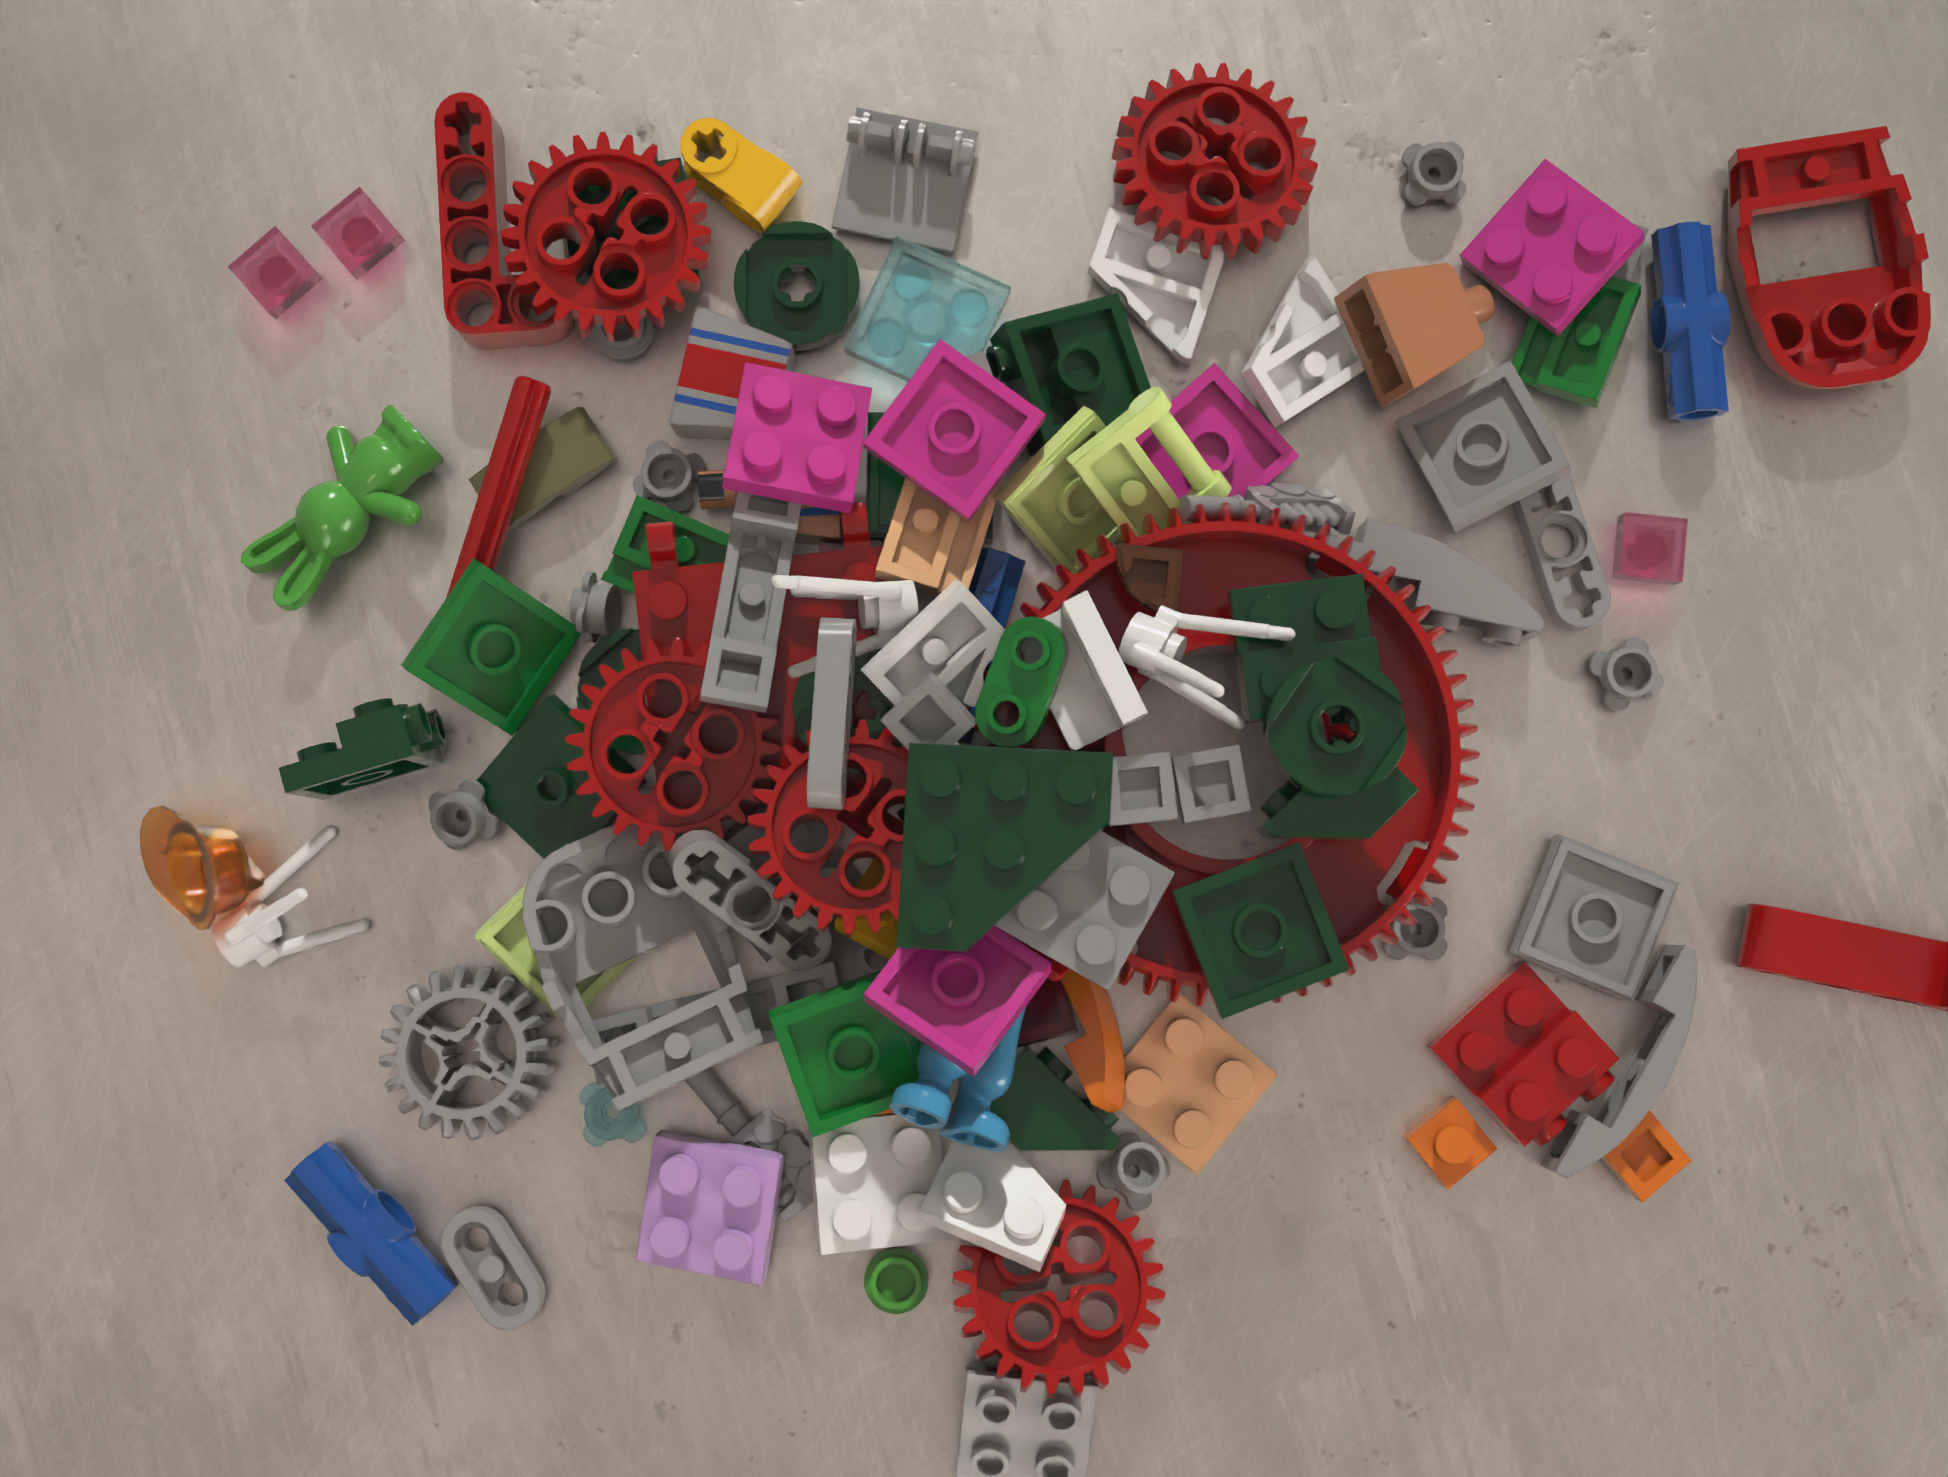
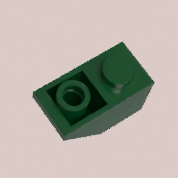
M1335 734L1326 743L1332 745L1336 740L1343 739L1338 734ZM1353 736L1349 737L1345 742L1349 743ZM1397 767L1379 784L1346 797L1313 794L1300 787L1296 788L1288 780L1260 807V810L1267 818L1256 830L1267 839H1368L1387 823L1419 789Z
M1027 1045L1016 1055L1014 1073L1009 1089L1005 1094L991 1101V1112L1005 1121L1010 1132L1009 1140L1020 1151L1113 1150L1121 1142L1118 1134L1111 1128L1119 1118L1112 1112H1106L1092 1105L1088 1096L1083 1100L1065 1082L1073 1072L1047 1046L1036 1054Z

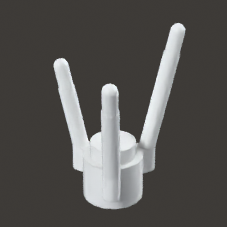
M774 575L771 578L773 587L790 589V593L794 597L858 600L859 619L862 629L873 628L876 635L857 641L856 657L885 647L918 615V600L913 580L870 582L798 575ZM816 656L790 666L787 671L788 675L791 678H798L815 672Z
M1163 605L1158 609L1155 618L1137 612L1131 619L1119 647V655L1123 663L1138 668L1139 674L1159 681L1237 730L1245 728V720L1206 694L1221 697L1224 694V687L1207 678L1204 674L1180 663L1186 649L1187 638L1177 634L1178 629L1292 641L1296 635L1295 631L1288 627L1184 614Z
M326 826L248 896L229 906L230 915L212 925V935L218 949L233 966L239 968L256 959L262 967H266L283 956L343 939L370 928V921L362 918L280 943L275 941L283 933L278 917L306 899L308 893L306 889L298 888L270 906L262 902L336 835L337 830L334 826Z

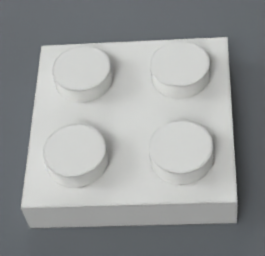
M895 1113L869 1116L812 1137L808 1126L817 1252L820 1255L949 1241L948 1232L919 1220V1210L942 1164L940 1128H923L904 1120Z

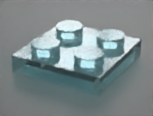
M896 235L844 345L845 354L908 382L939 339L964 356L983 351L1011 294V286Z

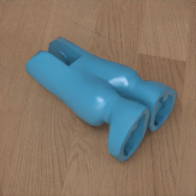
M1026 1007L975 1077L923 1043L917 1058L918 1080L915 1083L899 1086L893 1093L889 1108L895 1114L914 1125L928 1129L941 1128L940 1135L955 1142L995 1152L1006 1150L1010 1138L1008 1126L1004 1120L991 1112L990 1105L991 1101L1005 1094L1011 1084L1018 1039ZM958 1079V1091L953 1104H951L949 1089L952 1082Z

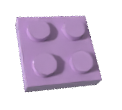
M660 1130L654 1135L636 1261L762 1285L768 1273L786 1153Z

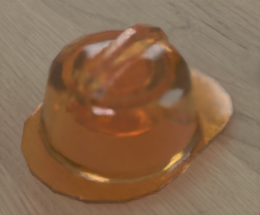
M164 805L150 808L144 816L140 830V848L146 873L156 891L165 901L186 916L198 930L210 929L216 915L238 908L245 902L248 892L264 885V873L251 857L247 855L241 838L234 830L222 826L192 824L178 812Z

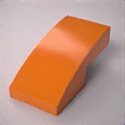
M1072 970L1061 979V982L1086 1034L1067 1044L1064 1048L1091 1104L1106 1112L1114 1113L1123 1108L1125 1089V1064L1118 1021L1107 990Z

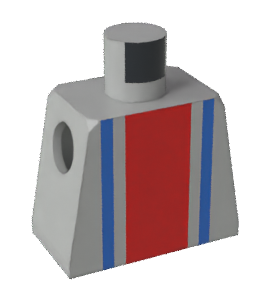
M696 306L669 419V424L676 435L685 438L731 440L745 362L794 372L796 354L793 345L786 340L727 316Z

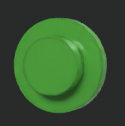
M891 1247L877 1253L869 1262L864 1276V1287L870 1301L878 1309L891 1314L905 1313L917 1307L924 1299L929 1284L928 1270L923 1260L915 1252L903 1247Z

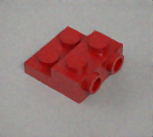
M1518 961L1426 1046L1514 1143L1524 1147L1532 1140L1538 1146H1542L1556 1137L1568 1122L1561 1113L1579 1096L1585 1102H1590L1601 1095L1615 1079V1076L1608 1069L1620 1059L1575 1010H1570L1563 1004L1525 961Z

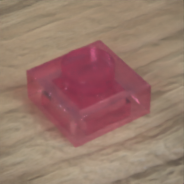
M360 186L311 225L357 280L405 241Z
M276 226L228 266L263 308L275 319L323 279Z
M1628 512L1617 517L1612 578L1669 585L1683 582L1688 519Z

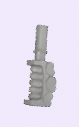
M1273 482L1271 487L1267 485L1248 486L1244 498L1238 494L1233 497L1184 495L1180 499L1178 508L1183 521L1193 522L1196 505L1201 503L1204 505L1207 521H1217L1222 503L1228 502L1231 508L1232 521H1241L1248 504L1256 505L1257 514L1256 523L1266 524L1274 508H1280L1281 525L1285 522L1293 525L1300 515H1305L1307 517L1306 526L1311 525V523L1316 526L1329 524L1337 532L1344 535H1350L1356 513L1343 500L1337 497L1335 492L1329 489L1304 487L1290 482Z
M709 1069L684 1080L717 1118L716 1122L722 1124L731 1134L732 1138L728 1141L729 1143L786 1153L778 1207L783 1208L778 1216L784 1223L795 1217L813 1202L809 1141L805 1139L800 1130H787V1123L783 1119L776 1118L770 1110H763L751 1120L741 1108V1102H736Z

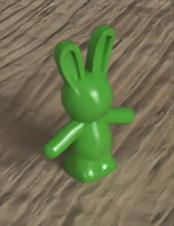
M387 405L383 410L382 422L373 435L361 439L356 446L348 428L341 425L330 428L327 432L326 440L337 480L325 481L311 487L301 497L294 518L256 540L242 553L241 563L253 573H265L272 571L301 552L280 577L274 588L273 599L283 610L295 611L309 602L324 579L332 560L353 551L363 542L370 526L369 513L407 526H412L421 519L422 511L420 506L416 502L398 495L408 490L418 478L431 472L443 463L444 458L393 405Z

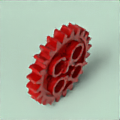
M1195 63L1191 79L1188 81L1175 68L1171 69L1166 88L1152 79L1148 83L1145 99L1134 96L1131 99L1128 116H1121L1116 135L1119 138L1115 139L1111 158L1118 161L1114 169L1113 182L1126 184L1123 187L1120 202L1122 205L1140 203L1134 223L1139 226L1154 220L1157 223L1153 238L1155 242L1161 241L1170 233L1178 236L1176 253L1182 254L1191 241L1199 243L1200 254L1204 260L1208 259L1213 245H1221L1228 260L1234 259L1239 242L1241 241L1253 254L1258 253L1264 239L1263 234L1274 242L1279 241L1286 226L1285 224L1293 226L1296 224L1302 210L1301 205H1306L1313 189L1310 183L1314 178L1318 163L1310 160L1316 146V140L1302 137L1308 119L1306 116L1288 118L1294 99L1290 96L1274 102L1270 98L1275 84L1272 80L1264 83L1259 89L1250 86L1252 80V70L1246 69L1238 81L1229 79L1226 63L1220 64L1216 77H1207L1202 65ZM1215 117L1223 120L1228 125L1213 124L1207 118ZM1169 151L1177 154L1181 159L1170 160L1163 157L1159 152ZM1247 162L1261 163L1268 170L1260 171L1254 169ZM1200 196L1214 197L1223 205L1213 206L1206 204L1200 199Z
M600 132L596 149L590 150L587 149L579 135L573 136L574 154L567 157L556 146H549L552 165L547 169L540 163L531 160L528 163V168L534 181L533 185L515 180L512 184L514 195L522 204H505L503 206L505 220L515 225V227L501 230L500 234L503 246L516 249L504 258L508 272H523L515 281L518 293L525 295L538 291L532 301L534 312L540 315L554 306L556 308L554 315L555 326L559 330L567 326L573 318L577 319L582 339L589 337L595 324L604 326L608 342H614L617 326L620 324H626L635 339L639 338L641 335L640 319L648 317L660 329L663 328L665 323L662 307L667 305L673 310L682 313L685 310V300L679 289L698 292L700 290V278L691 269H708L709 254L697 248L711 243V228L698 225V223L707 218L706 202H690L697 194L695 180L688 179L675 183L680 174L679 161L674 159L659 167L658 146L652 144L641 156L634 153L633 136L628 134L622 141L619 150L610 148L606 132ZM589 186H600L610 192L609 197L599 204L590 205L583 203L577 198L578 194ZM634 190L637 195L628 202L617 218L619 241L608 237L600 249L593 267V273L588 282L583 285L577 283V278L583 275L597 255L595 234L604 237L609 234L618 216L621 200L627 191ZM644 216H657L667 223L665 229L656 235H646L634 228V224ZM559 239H569L575 241L580 246L575 255L567 259H557L547 253L548 247ZM615 269H626L637 276L634 284L626 289H613L603 282L605 276Z
M676 637L672 643L670 655L662 656L659 647L653 639L647 640L645 660L639 661L627 648L621 650L625 669L618 673L612 667L602 663L598 668L607 683L603 689L583 684L581 687L583 693L593 702L590 710L571 709L569 713L573 718L585 724L584 733L565 736L566 743L583 747L584 755L568 763V770H587L590 778L576 790L578 796L597 792L602 799L595 806L591 815L597 818L610 810L618 814L612 832L615 835L620 834L631 823L639 826L637 843L642 847L649 840L653 831L661 832L665 851L671 850L677 833L700 830L706 826L712 833L723 839L725 832L722 818L729 815L735 821L744 824L747 818L739 803L743 798L759 803L753 797V791L756 788L752 784L755 778L770 779L765 771L766 766L760 763L761 756L780 752L779 745L762 741L761 733L778 724L777 719L768 717L758 718L756 711L708 702L685 736L684 743L691 748L689 756L685 758L681 755H675L666 765L650 793L642 794L639 791L641 781L663 750L662 743L656 740L658 733L661 730L667 733L676 730L696 696L701 694L709 644L702 642L697 648L693 658L685 656L683 641L681 638ZM659 680L674 682L682 694V703L679 710L668 718H660L653 715L645 703V695L648 688ZM714 715H723L730 718L738 730V739L735 746L724 753H715L708 750L700 738V730L703 723ZM631 735L637 737L643 743L646 749V759L638 771L623 772L613 765L610 758V749L612 743L618 737ZM676 771L693 773L699 778L702 785L700 800L690 807L674 805L668 800L665 793L666 781Z
M860 720L855 736L850 737L848 768L858 770L865 777L866 783L858 795L845 798L843 810L808 808L807 772L809 750L801 754L798 750L786 744L783 750L790 766L786 770L772 765L765 767L766 774L775 784L774 790L754 789L753 791L754 799L767 807V812L750 815L747 822L750 827L765 831L766 836L751 842L749 850L752 854L770 855L771 857L769 861L757 870V873L761 880L780 876L781 882L776 886L772 897L776 902H780L794 894L798 898L793 910V917L800 920L814 908L818 911L817 925L819 931L824 932L835 916L842 918L846 937H852L857 919L866 918L873 934L878 935L881 928V915L889 913L898 924L903 835L895 834L885 827L883 817L891 806L905 804L908 750L903 745L900 748L893 745V734L887 727L884 728L878 740L869 738L866 720ZM811 729L806 731L808 747L810 746ZM883 779L890 780L892 783L891 788L868 816L867 826L871 836L868 839L859 835L854 837L832 875L828 878L822 877L820 875L821 868L844 840L845 831L841 821L845 817L851 821L857 820L870 801L873 791ZM805 822L822 824L828 830V840L825 846L814 853L798 851L791 844V838L794 830L800 824ZM871 858L882 866L884 876L875 888L859 890L848 883L846 872L855 860Z
M1066 1179L1063 1180L1058 1196L1066 1204L1065 1215L1040 1272L1034 1270L1025 1276L1015 1275L1004 1266L1001 1255L980 1246L960 1245L957 1257L970 1265L972 1269L953 1272L952 1284L970 1290L969 1294L954 1300L953 1308L954 1312L973 1313L974 1318L961 1328V1335L963 1338L982 1335L984 1341L979 1346L975 1356L978 1362L996 1354L1001 1360L998 1364L995 1378L1001 1380L1013 1369L1020 1371V1392L1023 1393L1030 1388L1035 1377L1044 1379V1389L1049 1399H1053L1059 1381L1067 1380L1074 1397H1080L1083 1392L1084 1377L1090 1375L1094 1383L1101 1390L1105 1389L1109 1384L1106 1366L1109 1364L1117 1371L1126 1375L1132 1366L1124 1350L1127 1348L1144 1355L1149 1347L1146 1339L1137 1331L1138 1328L1157 1330L1161 1321L1154 1313L1145 1309L1146 1306L1162 1303L1165 1298V1291L1148 1286V1281L1161 1275L1164 1269L1163 1264L1144 1262L1143 1257L1153 1248L1155 1244L1154 1239L1143 1238L1134 1241L1131 1236L1140 1218L1134 1215L1119 1222L1115 1218L1120 1201L1117 1197L1111 1199L1103 1208L1094 1205L1096 1186L1093 1185L1087 1188L1081 1200L1072 1198L1070 1181ZM1076 1236L1092 1238L1101 1250V1258L1091 1264L1078 1263L1069 1255L1066 1243ZM1106 1273L1113 1274L1115 1277V1282L1109 1285L1084 1284L1070 1288L1064 1302H1057L1053 1291L1038 1292L1013 1302H1004L1001 1299V1294L1005 1291L1024 1292L1044 1289L1047 1287L1050 1275L1059 1274L1062 1284L1066 1285L1086 1281ZM1100 1300L1111 1308L1114 1315V1324L1104 1330L1091 1329L1082 1322L1079 1315V1307L1086 1301ZM1036 1311L1047 1319L1050 1326V1334L1038 1342L1024 1340L1016 1332L1014 1327L1015 1318L1023 1312Z

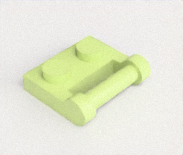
M1158 386L1152 387L1133 400L1127 411L1066 458L1116 527L1119 529L1121 524L1128 523L1136 537L1144 535L1143 519L1148 514L1153 515L1159 529L1167 528L1168 512L1171 508H1179L1180 502L1135 440L1148 428H1150L1191 485L1189 493L1186 495L1227 497L1231 491V485L1221 471L1211 470L1170 413L1171 401L1161 387ZM1183 521V524L1191 523L1189 521Z

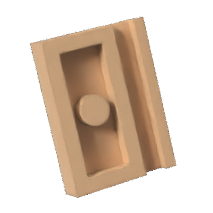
M905 478L876 567L875 577L886 581L913 580L916 590L934 596L943 592L955 579L962 582L969 590L997 502L993 496L1001 489L1003 480H1000L968 523Z

